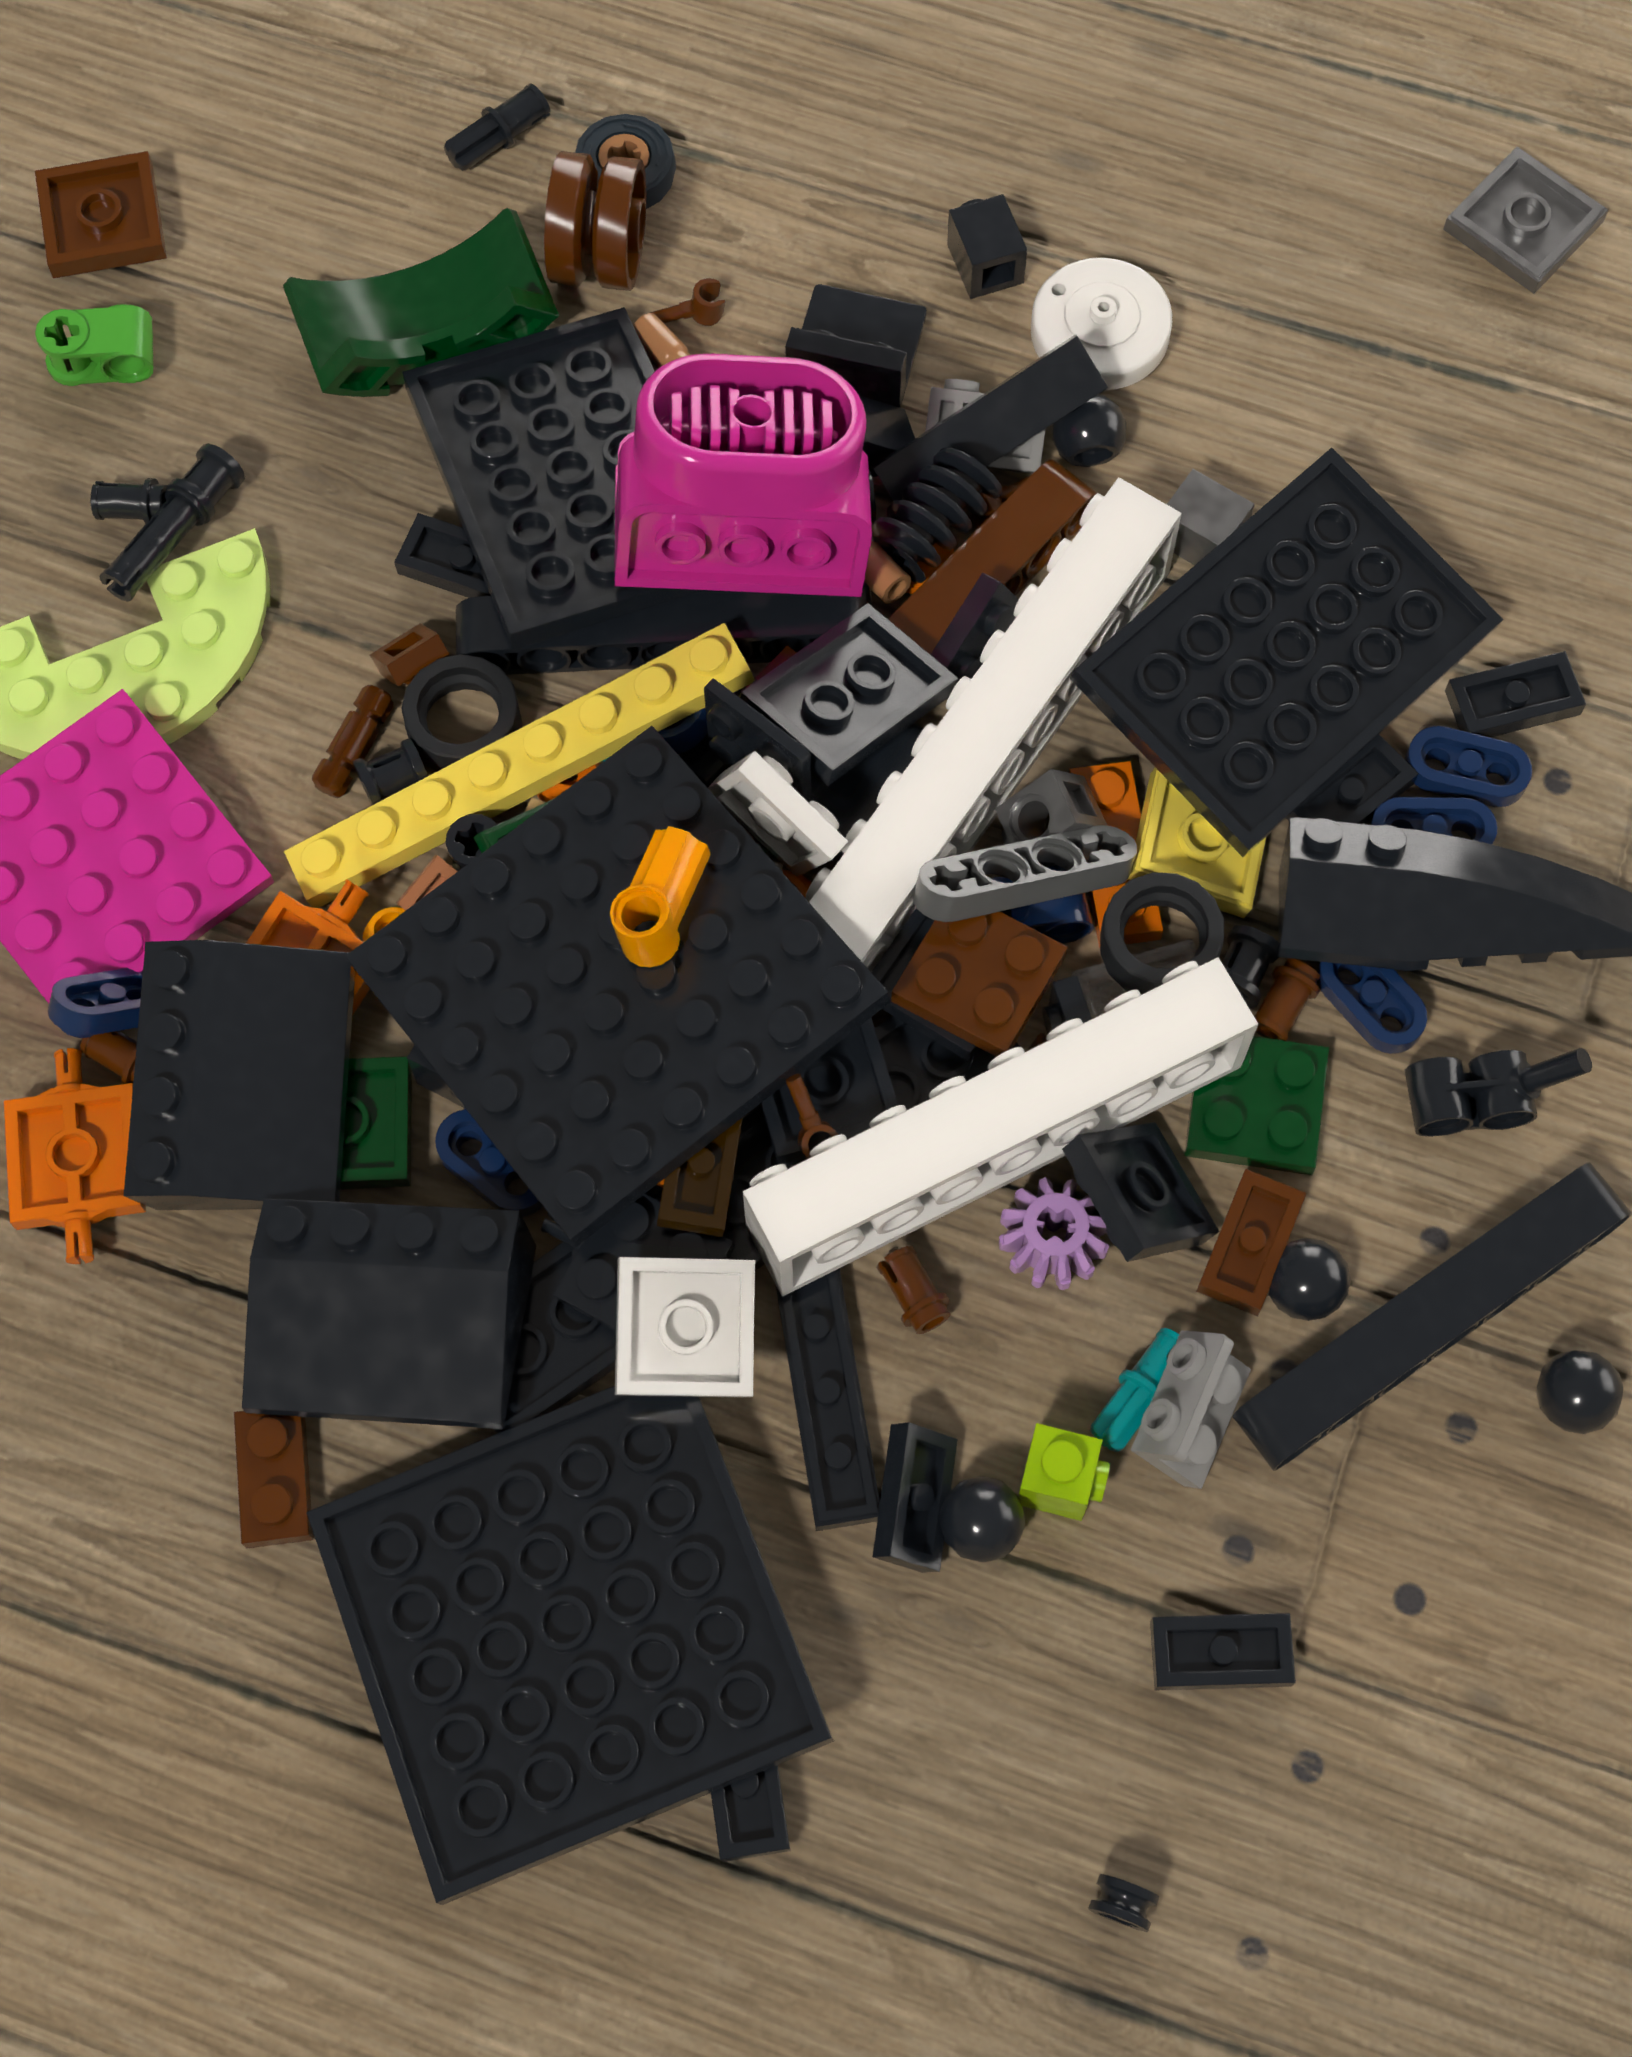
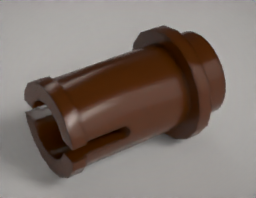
M1291 958L1287 959L1283 966H1276L1273 970L1272 976L1275 981L1254 1016L1258 1022L1255 1032L1264 1038L1286 1041L1307 1000L1315 999L1320 992L1317 986L1320 980L1319 973L1309 965Z
M120 1031L82 1038L80 1050L83 1056L93 1059L121 1076L123 1084L133 1083L137 1041Z
M906 1246L885 1257L886 1261H880L877 1269L884 1276L904 1311L901 1321L905 1327L912 1326L916 1334H924L937 1328L950 1317L951 1314L946 1307L950 1300L946 1293L937 1292L916 1256L917 1253L914 1247Z

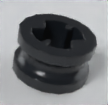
M1100 1874L1096 1884L1101 1887V1896L1097 1900L1090 1901L1088 1910L1121 1925L1148 1932L1151 1922L1146 1918V1911L1150 1906L1157 1905L1159 1896L1125 1880Z

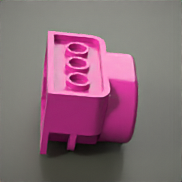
M703 353L675 359L657 369L647 379L639 393L636 407L635 431L628 434L620 442L618 450V465H616L615 586L861 597L872 540L868 456L863 451L867 420L863 403L855 389L838 373L821 364L790 357Z

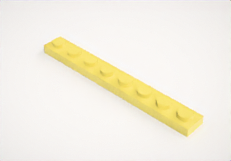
M723 623L285 850L284 853L306 901L311 907L320 908L336 898L346 879L360 887L445 843L446 834L450 826L460 817L469 814H482L493 818L611 757L650 726H653L659 732L705 708L704 687L711 679L717 680L733 693L753 683L755 680L727 626Z

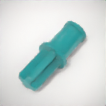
M1161 1328L1131 1371L1123 1370L1119 1375L1120 1387L1090 1427V1432L1093 1436L1103 1440L1102 1446L1114 1452L1122 1451L1139 1429L1143 1414L1149 1407L1166 1368L1167 1355L1176 1344L1180 1334L1168 1328Z

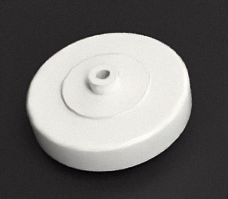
M1112 258L1079 260L1053 273L1043 283L1036 295L1031 319L1032 342L1039 358L1067 339L1077 335L1107 384L1108 388L1106 390H1114L1132 385L1154 371L1165 356L1172 329V309L1161 285L1143 269L1131 263Z

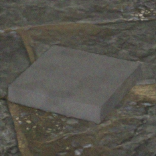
M1516 147L1447 217L1443 230L1535 294L1604 222L1608 209L1525 151Z

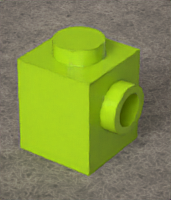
M1036 1423L1018 1495L1021 1505L1082 1521L1088 1501L1092 1500L1101 1503L1111 1464L1098 1460L1103 1440Z

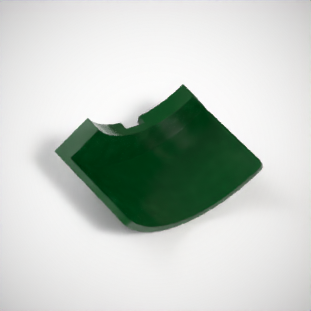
M509 208L503 209L492 221L462 243L414 266L384 275L344 281H319L289 277L283 284L322 393L339 396H389V386L404 384L403 371L544 331L559 317L518 213Z

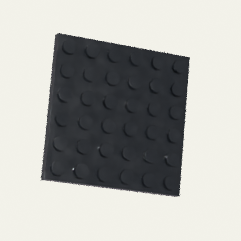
M650 726L345 956L354 970L575 1247L584 1242L786 1084L787 1078L802 1072L891 1002L886 988L653 726ZM671 826L688 831L693 837L707 844L710 850V857L679 924L680 942L678 950L670 960L662 965L651 968L640 967L630 962L623 953L611 922L610 909L616 896L630 887L655 830H664ZM658 921L642 922L633 931L642 932L649 930Z
M612 1386L307 1512L437 1904H447L834 1742L700 1397L615 1395V1386Z

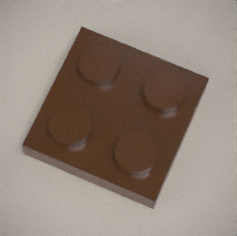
M148 151L35 171L47 265L53 279L167 259L153 164Z
M1002 912L953 922L935 920L893 988L891 1002L997 1057L1014 1047L1066 958L1068 947Z

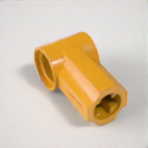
M671 826L664 830L656 829L630 887L620 892L612 902L610 909L611 922L622 951L630 962L640 967L651 968L662 965L670 960L678 950L680 942L679 924L710 857L708 845L693 837L688 831ZM658 921L649 930L642 932L633 931L642 922Z

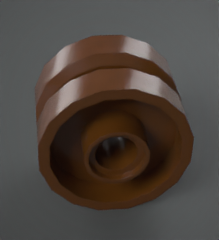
M559 152L556 155L551 171L545 212L544 255L547 278L551 283L580 286L589 275L593 264L594 274L602 288L631 291L635 287L639 273L646 228V173L642 159L613 156L603 167L599 179L598 170L590 154Z

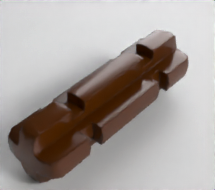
M366 685L361 689L353 703L357 707L356 711L348 712L326 750L330 757L328 759H321L312 775L314 787L331 797L339 798L345 794L353 779L349 776L350 771L356 772L353 761L359 758L364 760L380 732L376 728L377 724H384L393 709L391 695L373 685Z

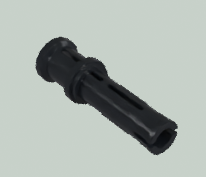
M209 443L202 445L196 453L197 461L182 479H173L167 485L165 503L111 565L100 574L99 577L102 584L107 585L111 580L114 581L107 587L111 594L120 600L131 601L137 591L194 525L200 526L209 523L215 515L214 506L229 489H237L244 482L245 475L240 464L224 449Z

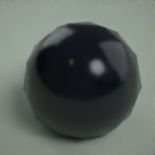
M1098 394L1053 423L1052 440L1059 455L1073 466L1092 467L1105 464L1119 455L1125 444L1126 420L1117 404L1105 395Z
M1303 1238L1291 1241L1285 1247L1270 1285L1269 1296L1279 1310L1292 1318L1306 1321L1326 1318L1338 1310L1348 1296L1351 1281L1348 1264L1337 1249L1322 1240Z
M1573 1350L1554 1356L1542 1368L1536 1395L1540 1409L1552 1423L1567 1432L1586 1434L1603 1429L1618 1415L1624 1388L1619 1372L1608 1360L1595 1352Z
M978 1476L960 1481L947 1494L940 1509L939 1521L944 1540L964 1559L989 1562L1004 1558L1018 1544L1025 1529V1517L1019 1496L1003 1481L995 1478Z

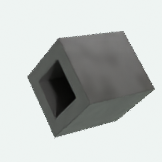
M1192 469L1167 503L1168 506L1182 513L1174 554L1196 565L1252 516L1254 503L1197 470Z

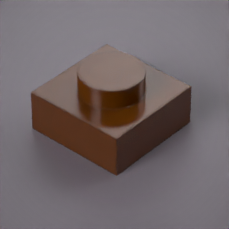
M419 623L370 654V657L383 677L400 686L403 683L409 685L421 669L437 659L449 655V652L438 633Z

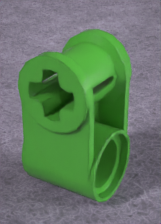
M120 304L108 308L58 309L47 313L37 323L35 335L39 347L47 354L45 359L47 370L50 376L62 385L77 386L107 382L137 383L148 379L153 374L152 317L148 311L141 307ZM63 325L68 326L71 337H66ZM64 359H69L73 370L67 369Z

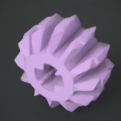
M1044 1177L1038 1183V1198L1030 1191L1020 1188L1015 1192L1014 1197L1018 1209L1009 1208L1002 1211L1000 1223L1009 1231L1000 1235L999 1248L1006 1252H1017L1011 1259L1009 1266L1014 1274L1021 1273L1030 1266L1034 1268L1031 1284L1035 1288L1042 1287L1046 1274H1054L1056 1285L1059 1289H1068L1071 1283L1070 1270L1079 1277L1088 1280L1093 1276L1095 1270L1091 1259H1104L1106 1257L1109 1245L1100 1238V1236L1107 1233L1106 1225L1100 1215H1092L1096 1207L1089 1195H1086L1079 1201L1074 1198L1077 1183L1073 1179L1066 1181L1062 1193H1054L1052 1183L1048 1178ZM1044 1226L1052 1232L1057 1231L1061 1227L1065 1229L1066 1236L1064 1242L1057 1236H1053L1047 1241L1042 1238Z

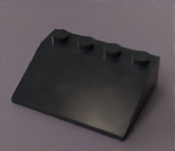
M214 940L145 942L124 1197L155 1210L262 1209L264 1198L340 1202L355 970L345 957L349 954L348 952Z
M264 1198L250 1256L242 1409L244 1412L503 1429L537 1247L520 1211Z

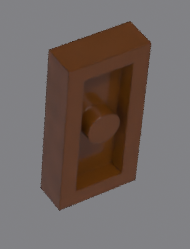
M1245 1169L1196 1292L1258 1317L1278 1262L1285 1250L1307 1193Z
M244 1411L234 1412L241 1544L248 1549L313 1540V1530L307 1512L311 1510L305 1417L245 1413Z

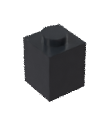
M1004 194L984 200L973 199L965 202L960 207L950 209L947 245L969 298H977L1024 284L1027 247Z

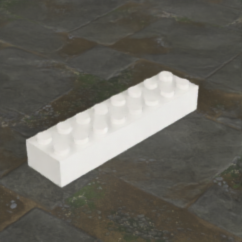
M1219 957L1201 966H1198L1196 961L1182 964L1162 979L1163 985L1142 995L1137 989L1125 992L1109 1002L1104 1008L1105 1013L1085 1023L1080 1018L1064 1022L1046 1036L1047 1042L1027 1052L1022 1047L1012 1048L994 1058L988 1064V1071L968 1081L965 1080L964 1076L951 1078L935 1087L929 1093V1100L909 1110L904 1105L892 1107L876 1116L869 1124L870 1129L850 1139H847L844 1134L833 1136L814 1147L810 1152L811 1158L787 1169L785 1164H779L756 1175L750 1181L751 1187L743 1191L746 1229L781 1296L783 1297L1065 1156L1062 1148L1078 1135L1121 1128L1241 1068L1258 1022Z

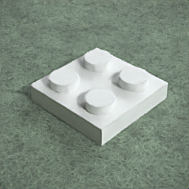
M754 751L723 771L708 789L728 812L795 876L804 874L831 861L848 843V840L837 831L839 828L837 819L818 802L810 801L808 803L791 786L793 779L779 762L769 756L762 758Z
M619 1257L617 1271L615 1395L753 1397L755 1260Z

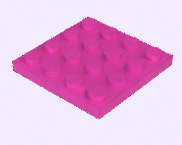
M124 689L118 691L0 775V942L48 1004L54 984L61 979L123 968L142 972L145 942L197 940L274 883L272 875Z

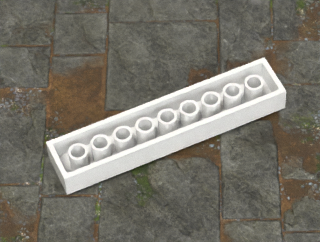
M1119 477L1105 496L1099 493L1094 495L1080 519V526L1082 528L1072 541L1064 538L1051 555L1047 565L1049 573L1039 587L1033 583L1030 584L1021 595L1013 613L1016 619L1008 630L1003 632L998 629L986 643L980 656V662L983 664L973 678L970 679L967 676H963L955 685L946 703V709L949 711L938 726L929 723L922 730L911 752L914 759L903 774L894 771L887 778L876 800L879 807L868 822L859 819L852 826L845 837L848 843L841 849L844 855L832 871L826 867L823 868L814 878L805 898L870 972H872L916 909L913 902V894L920 868L925 863L934 859L968 853L973 850L997 816L995 808L1010 798L1084 694L1070 680L1074 669L1142 612L1167 578L1173 558L1181 512Z

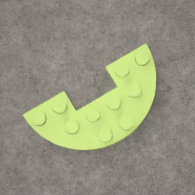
M255 528L161 564L147 579V583L163 619L162 621L62 660L49 663L30 616L1 626L0 751L19 759L26 758L121 689H124L167 745L193 731L218 710L216 703L229 691L236 680L243 681L263 641L261 631L266 616V609L270 607V578L266 558Z

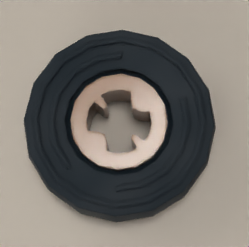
M630 114L609 116L589 126L578 139L575 153L591 155L598 170L599 179L603 167L613 156L642 159L646 173V209L660 202L670 190L676 170L672 142L664 130L653 121L643 116Z

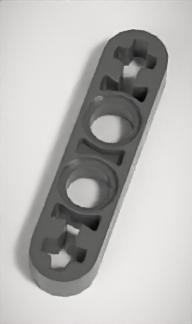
M1099 825L934 859L925 863L920 868L913 894V902L923 915L937 921L953 922L1117 886L1124 883L1130 876L1137 854V844L1125 831L1112 826ZM1040 863L1056 864L1066 871L1051 870ZM986 874L1000 875L1014 883L998 882L987 877Z

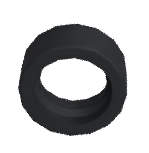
M462 654L437 659L421 669L407 686L401 708L408 738H411L422 763L436 772L522 728L523 725L514 684L505 672L483 657ZM468 689L482 691L493 698L499 712L497 723L489 733L476 741L463 744L446 743L436 739L428 730L426 720L428 711L437 700L450 692Z
M1152 872L1130 880L1113 895L1105 911L1100 931V955L1108 974L1127 992L1137 989L1142 995L1163 985L1162 979L1173 970L1149 966L1138 961L1128 951L1124 942V928L1129 917L1137 910L1149 906H1166L1184 913L1195 923L1199 931V947L1190 961H1196L1198 966H1201L1220 956L1224 943V918L1215 898L1198 882L1177 873Z

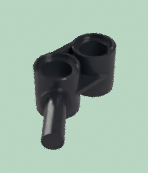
M1578 1048L1531 1066L1527 1063L1526 1053L1517 1050H1501L1486 1053L1472 1059L1468 1063L1469 1073H1464L1462 1060L1455 1057H1435L1415 1062L1404 1070L1415 1133L1420 1136L1433 1137L1451 1135L1464 1130H1504L1526 1125L1537 1118L1534 1099L1540 1096L1541 1090L1589 1073L1592 1070L1591 1058L1585 1049Z

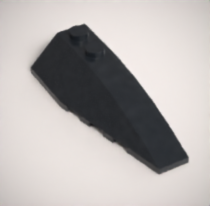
M1290 817L1279 869L1278 957L1404 971L1426 970L1429 960L1458 958L1461 967L1486 966L1488 956L1518 955L1522 963L1547 962L1548 956L1552 953L1572 951L1581 960L1632 957V892L1605 880L1537 856L1476 840L1415 829L1397 828L1391 825L1377 826L1338 822L1325 818Z

